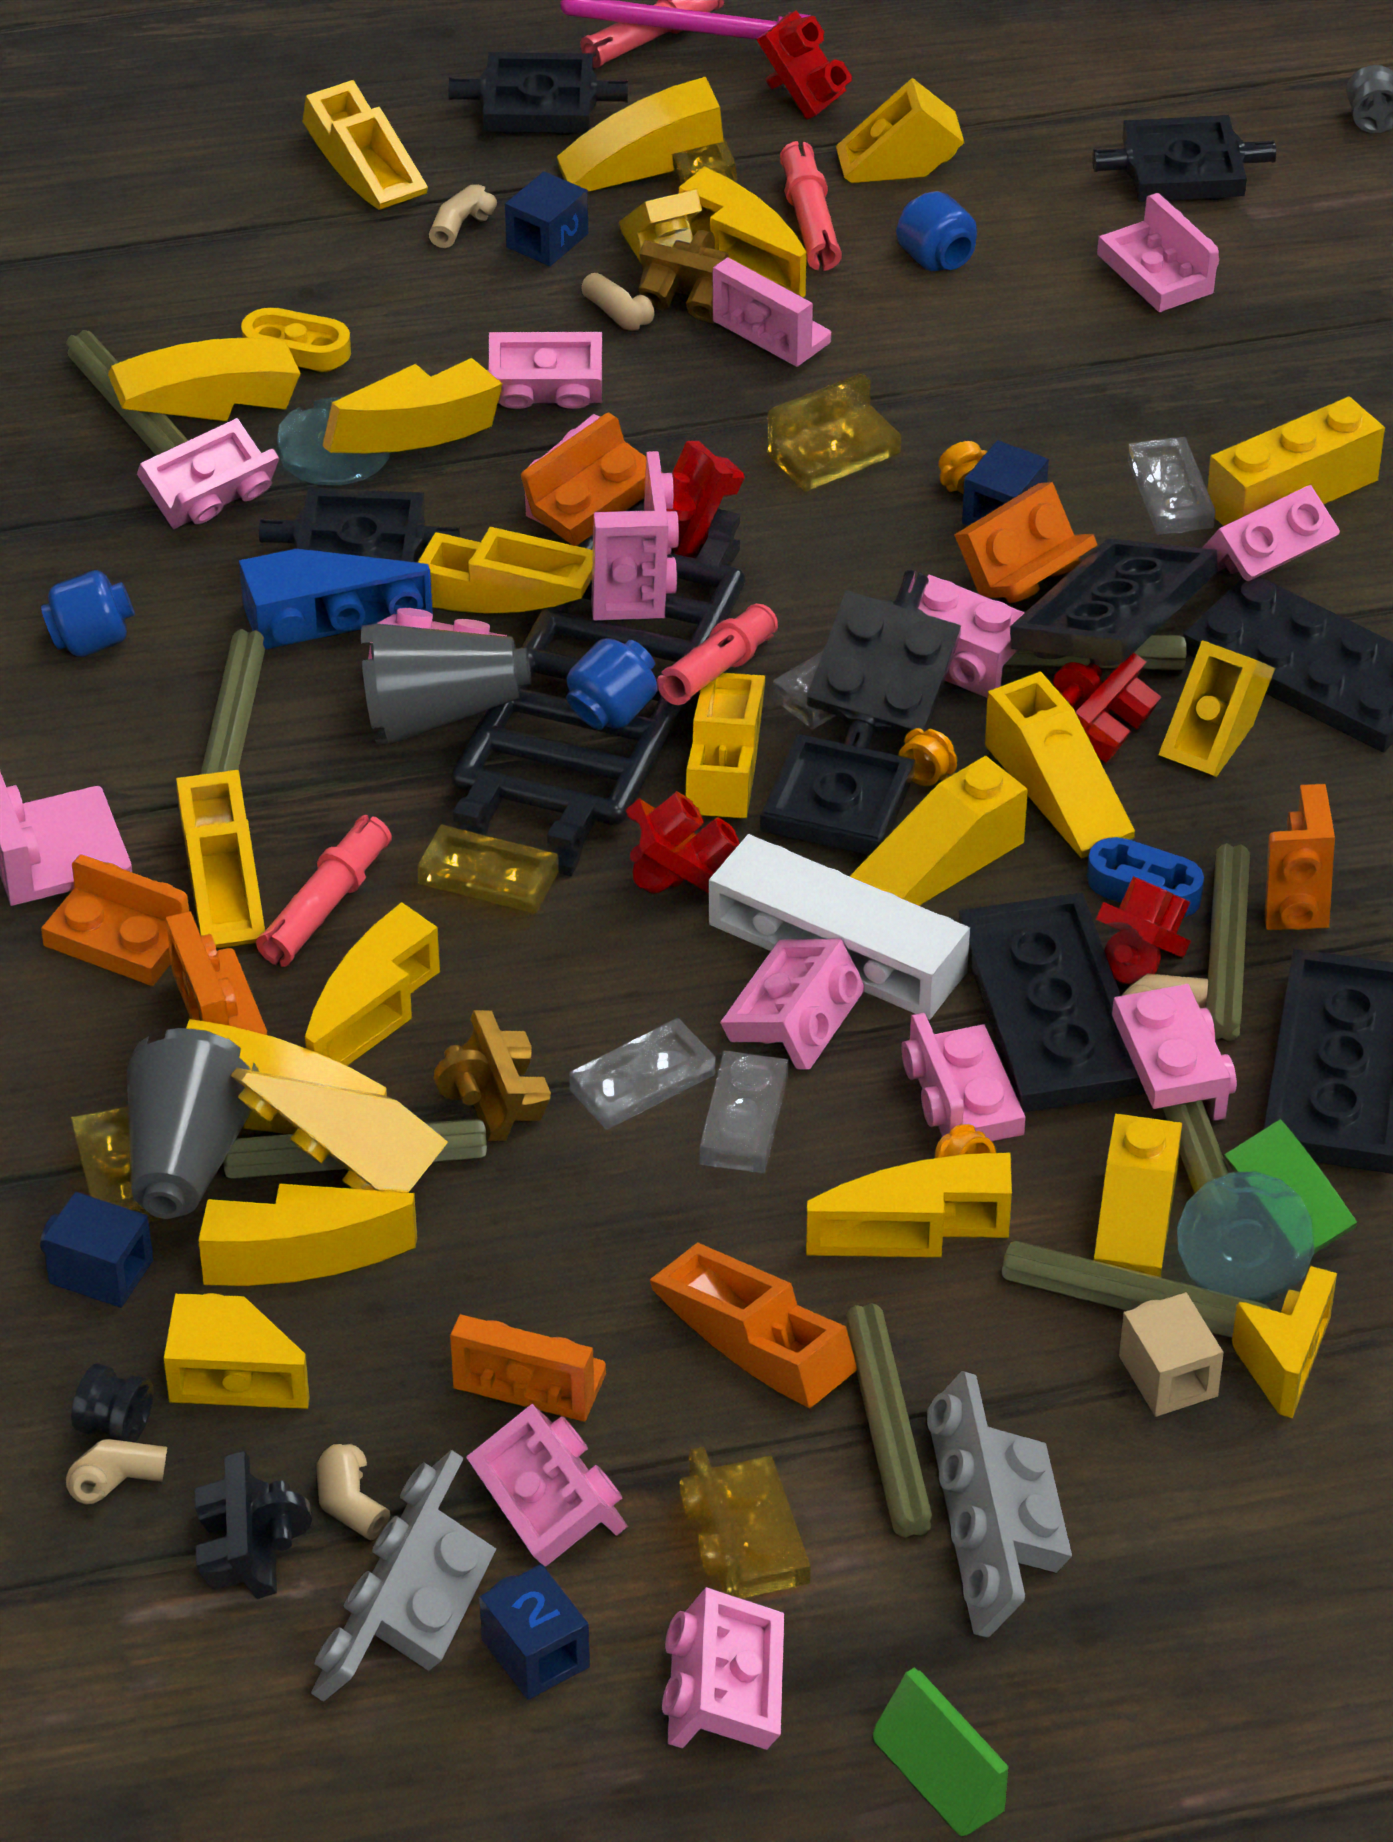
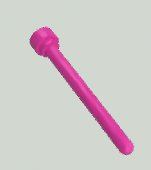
M561 0L560 3L562 12L568 16L756 40L770 30L783 18L778 16L777 21L616 0ZM799 14L801 18L810 16L806 14Z

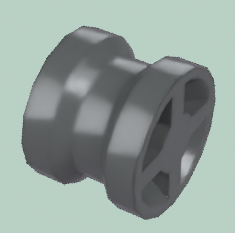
M1370 65L1359 69L1351 76L1346 88L1355 124L1361 130L1369 133H1382L1392 129L1393 71L1381 65Z

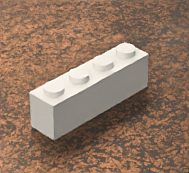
M750 834L742 840L709 879V925L769 951L774 948L779 940L842 939L864 983V992L912 1013H925L929 1020L967 973L970 927Z

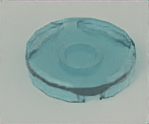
M328 397L314 401V408L307 409L302 413L300 406L289 412L278 429V456L284 468L298 479L317 485L342 486L362 481L381 470L390 458V452L365 454L330 453L322 446L331 404L340 398Z
M1257 1171L1228 1173L1205 1183L1187 1201L1177 1225L1179 1256L1189 1277L1197 1283V1287L1263 1304L1277 1299V1295L1286 1291L1291 1285L1294 1287L1305 1276L1314 1254L1313 1223L1301 1196L1281 1179Z

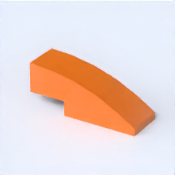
M698 1242L650 1279L653 1291L714 1348L772 1389L809 1409L858 1370L846 1326L797 1305L792 1283Z

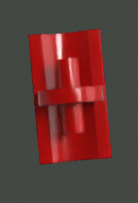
M797 10L787 14L774 27L756 39L775 69L765 79L770 89L784 83L806 120L819 114L847 91L845 86L852 81V75L843 61L837 59L827 60L819 47V44L824 41V30L815 16L801 18Z
M686 441L672 472L673 509L666 510L677 511L679 544L678 547L672 548L674 554L695 558L701 544H705L708 538L712 520L722 498L737 495L745 477L744 473L728 458L715 456L700 441Z
M1133 653L1121 663L1103 683L1100 679L1102 670L1093 663H1089L1086 666L1082 663L1069 662L1062 666L1054 676V687L1076 711L1075 713L1098 758L1105 763L1116 754L1131 733L1128 728L1109 713L1114 711L1135 729H1138L1149 718L1162 698L1138 678L1147 662L1136 653Z
M678 791L657 808L639 798L626 809L628 818L638 823L641 829L640 843L630 853V860L634 862L633 880L638 887L652 894L662 892L670 885L677 887L684 879L709 894V879L740 844L734 828L719 817H716L699 833L695 834L694 832L704 824V821L694 803Z
M1133 876L1119 908L1103 902L1095 920L1120 930L1110 938L1104 950L1114 979L1124 984L1133 985L1143 976L1155 974L1161 960L1160 948L1184 958L1191 940L1178 935L1177 931L1190 901Z

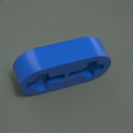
M1119 837L1105 838L1096 842L1091 847L1088 857L1087 881L1095 893L1122 903L1134 876L1190 901L1184 918L1194 914L1200 908L1204 875L1202 869L1195 862Z

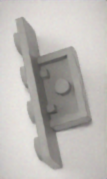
M961 1371L946 1389L932 1401L927 1410V1424L933 1440L939 1469V1481L944 1492L951 1525V1538L956 1549L963 1582L964 1599L968 1606L973 1633L988 1638L1025 1599L1018 1563L1057 1573L1072 1557L1046 1443L988 1427L977 1376Z
M450 1450L432 1467L425 1462L417 1467L400 1495V1498L408 1503L400 1518L395 1516L391 1519L376 1540L372 1553L380 1558L373 1572H365L350 1591L344 1603V1608L351 1612V1615L344 1629L338 1627L332 1632L315 1659V1665L321 1668L322 1672L311 1694L323 1702L353 1677L374 1635L428 1671L442 1661L496 1551V1548L438 1510L463 1461V1457L453 1450Z

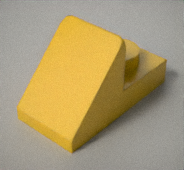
M697 189L646 201L619 221L621 232L640 263L639 252L645 240L673 247L676 240L691 243L693 236L689 220L702 211Z
M1310 1266L1301 1291L1289 1289L1281 1313L1246 1302H1239L1236 1306L1232 1337L1233 1348L1279 1415L1289 1418L1294 1416L1331 1318L1337 1273Z

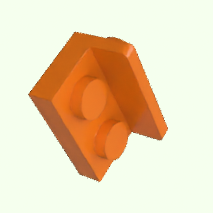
M609 412L605 413L521 473L522 483L532 516L568 543L577 546L593 535L594 512L627 511L645 498L646 456L624 441L618 418Z
M1053 482L1036 484L954 534L978 593L987 598L1006 597L1008 603L1018 602L1036 594L1040 590L1038 582L1046 577L1059 576L1072 571L1082 562L1080 556L1098 545L1094 534L1074 535Z
M1326 784L1300 785L1299 811L1288 812V831H1277L1269 834L1265 900V924L1267 930L1329 928L1335 834Z
M79 854L72 863L75 888L41 927L43 946L144 984L154 986L171 965L166 917L189 912L187 894L168 883L157 882L121 869L113 863L102 862Z
M191 911L166 917L172 973L190 1019L229 1025L267 1035V1029L235 951L232 948L217 951L211 934L200 935Z
M461 1314L450 1334L454 1389L524 1407L533 1404L540 1411L586 1422L606 1375V1363L601 1359L593 1358L592 1347L576 1344L562 1337L552 1338L513 1328L499 1321H485Z

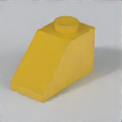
M911 78L838 143L836 149L844 178L851 183L926 177L941 163L949 161L965 142L956 112L915 79Z
M1202 640L1158 755L1217 777L1253 727L1275 668Z
M1115 1113L1106 1165L1094 1261L1161 1277L1177 1176L1182 1123Z
M175 1293L164 1354L170 1403L308 1409L310 1396L306 1354L248 1299L243 1296H223L215 1293L203 1295Z

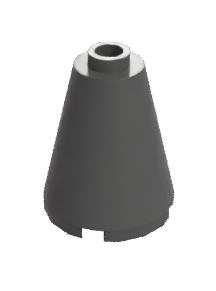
M378 623L362 626L361 644L370 643L372 659L362 660V669L372 729L380 728L375 739L377 745H392L521 698V685L531 684L527 648L516 649L513 637Z
M187 1028L166 1030L164 1039L147 1044L148 1036L137 1044L130 1056L127 1067L132 1195L142 1208L159 1218L170 1219L184 1216L196 1209L252 1112V1109L238 1098L245 1087L231 1077L236 1068L251 1070L239 1058L241 1048L231 1040L205 1030ZM253 1063L251 1071L260 1072L255 1063Z

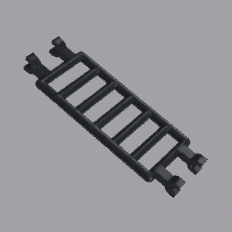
M644 499L627 511H644ZM721 509L717 510L710 526L708 538L697 559L674 553L667 555V558L675 557L677 579L717 587L709 603L666 594L665 617L697 625L689 641L567 613L573 603L571 601L541 609L520 647L527 648L531 678L534 673L567 680L569 671L581 659L546 651L555 634L590 643H596L601 639H615L625 644L628 640H634L642 645L652 657L672 662L679 661L692 649L706 641L710 636L711 630L721 621L728 619L746 582V577L742 570L727 566L729 561H734L740 550V540L734 539L735 532L740 524V514ZM593 535L577 546L593 550ZM592 580L582 596L583 599L591 600ZM521 685V698L486 710L451 775L452 782L456 787L469 791L467 797L460 799L453 811V821L461 823V827L454 838L455 848L479 853L485 841L489 823L501 800L505 799L563 813L560 821H555L547 834V844L555 846L548 861V871L572 876L580 860L583 844L595 821L608 825H619L626 819V809L634 803L684 705H674L667 702L660 695L659 690H657L652 699L658 701L650 718L636 715L626 727L620 729L605 726L602 730H597L584 722L574 712L567 699L527 690V685ZM514 711L636 740L637 743L630 757L626 758L504 729ZM491 751L616 780L617 782L607 799L482 769Z

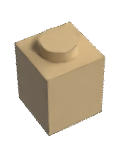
M1187 1292L1163 1300H1150L1142 1303L1135 1309L1123 1313L1119 1357L1155 1417L1218 1397L1224 1352Z

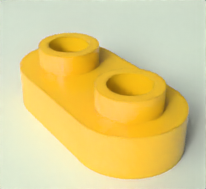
M262 308L249 313L241 324L242 338L285 340L297 367L312 369L317 372H329L346 363L351 355L349 329L344 323L335 319L280 308Z

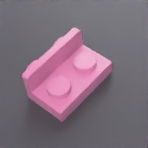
M728 257L713 267L714 322L796 367L831 343V331L812 321V302Z
M1308 485L1219 528L1203 548L1217 550L1218 571L1227 567L1230 574L1240 572L1246 581H1250L1333 541L1339 535L1340 530L1313 487Z
M842 939L779 940L720 1023L730 1042H762L765 1044L783 1042L796 1069H811L864 992V983Z
M925 1013L911 1015L910 1040L902 1042V1059L908 1078L910 1080L918 1079L921 1084L922 1107L928 1125L930 1127L938 1126L942 1136L950 1133L951 1129L957 1125L970 1124L975 1127V1131L983 1132L992 1142L1024 1135L1026 1117L985 1024L934 1034Z
M531 1404L466 1458L533 1557L546 1567L599 1523L602 1522L616 1536L628 1526L614 1507L622 1499L618 1489L597 1465L588 1470L579 1457L588 1450L580 1435L563 1416L551 1422L537 1407Z
M706 1587L685 1612L679 1611L676 1613L669 1625L665 1641L666 1652L672 1654L671 1678L665 1688L662 1701L663 1713L669 1716L668 1744L684 1748L700 1729L766 1750L781 1735L783 1612Z

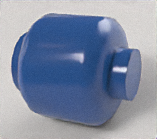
M938 191L924 193L910 201L904 207L896 229L899 245L927 271L953 270L964 265L975 250L978 233L976 221L948 194Z
M92 570L53 585L49 590V603L41 605L47 629L58 650L67 648L72 655L79 658L123 642L127 634L125 619L135 616L131 600L123 582L111 585L107 576L98 570Z
M601 639L569 671L567 685L570 692L566 696L567 702L584 722L597 730H602L605 726L614 729L624 728L653 699L658 690L656 678L651 671L655 666V661L650 653L634 640H628L624 644L615 639Z

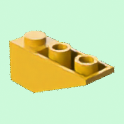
M1040 671L988 691L985 746L1005 770L1028 789V797L1081 859L1089 856L1091 847L1096 842L1105 838L1119 837L1129 840L1135 838V830L1073 707Z
M236 1068L231 1074V1077L245 1087L238 1096L244 1104L268 1122L278 1113L297 1129L290 1140L321 1164L330 1155L349 1170L342 1181L351 1189L409 1193L448 1143L447 1140L400 1102L385 1095Z

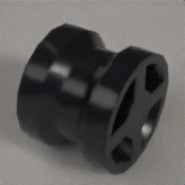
M100 1363L93 1364L81 1379L76 1391L71 1413L72 1426L75 1430L86 1434H94L100 1430L108 1433L112 1440L136 1442L150 1416L154 1396L152 1382L140 1376H131L128 1379L117 1377L112 1367Z

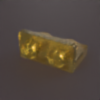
M863 373L776 406L768 413V455L804 492L901 453V434L870 405L871 381Z
M704 1446L690 1449V1476L680 1478V1493L688 1520L699 1518L704 1532L698 1534V1545L706 1575L718 1574L723 1592L740 1599L810 1584L811 1565L772 1455L711 1468Z

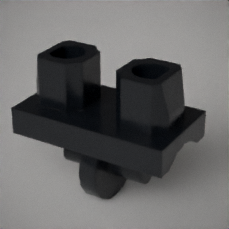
M245 1451L225 1456V1478L195 1488V1509L199 1521L208 1533L227 1529V1535L199 1543L196 1546V1566L199 1573L212 1589L244 1582L256 1599L277 1594L275 1550L284 1551L292 1546V1539L304 1534L310 1528L312 1507L309 1500L303 1495L290 1491L289 1483L279 1480L269 1485L267 1482L258 1480L250 1474V1458Z

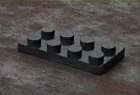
M1108 538L1010 626L1011 649L1032 651L1035 656L1042 659H1058L1065 656L1089 658L1091 663L1099 666H1113L1123 663L1218 572L1217 550Z
M1260 576L1250 581L1242 578L1183 633L1186 641V654L1195 658L1203 640L1275 668L1266 691L1267 695L1383 753L1393 744V641Z
M1083 892L959 910L958 923L970 927L968 959L1010 1083L1023 1112L1146 1094L1112 1016L1114 997L1121 995Z
M1293 948L1264 1129L1281 1119L1317 1163L1393 1174V963Z

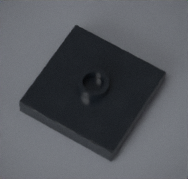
M797 734L760 815V831L871 855L889 836L914 777L915 759Z

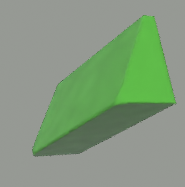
M914 1667L906 1672L876 1723L873 1732L874 1743L958 1835H968L1005 1811L1008 1765L920 1670L918 1671Z

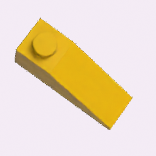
M984 756L938 783L850 877L920 906L1024 843L1028 789L995 762Z

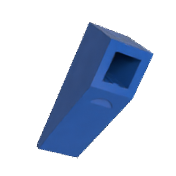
M292 549L239 560L243 607L252 631L257 630L263 635V646L265 649L360 630L363 625L375 624L393 614H397V610L400 608L420 609L433 614L430 568L425 563L304 549Z

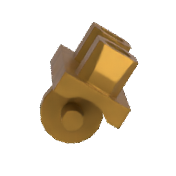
M698 230L691 243L676 240L673 247L645 240L639 252L643 268L639 286L640 295L648 297L653 308L660 310L669 308L675 292L689 295L686 302L688 313L698 320L714 324L713 267L727 257L729 258V254L715 250L714 234L705 230Z
M474 1010L471 1016L473 1024L472 1036L463 1046L453 1045L445 1050V1058L435 1068L433 1079L439 1093L445 1098L453 1100L462 1099L464 1104L474 1105L479 1119L485 1125L488 1141H506L514 1121H540L550 1101L551 1092L544 1077L519 1076L525 1075L531 1061L532 1047L526 1032L500 1031L492 1011Z

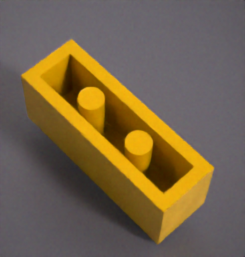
M1348 396L1210 456L1205 509L1225 526L1308 485L1313 487L1324 505L1378 481L1385 427Z

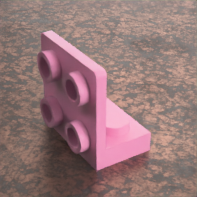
M659 451L646 452L644 511L594 512L591 598L593 620L665 618L666 594L676 593L675 557L667 558V555H671V548H676L679 544L677 511L666 510L673 509L672 473H661Z
M0 772V877L11 906L72 891L75 888L72 863L79 854L102 862L113 863L121 869L132 872L131 861L103 789L100 786L22 803L17 785L6 787Z

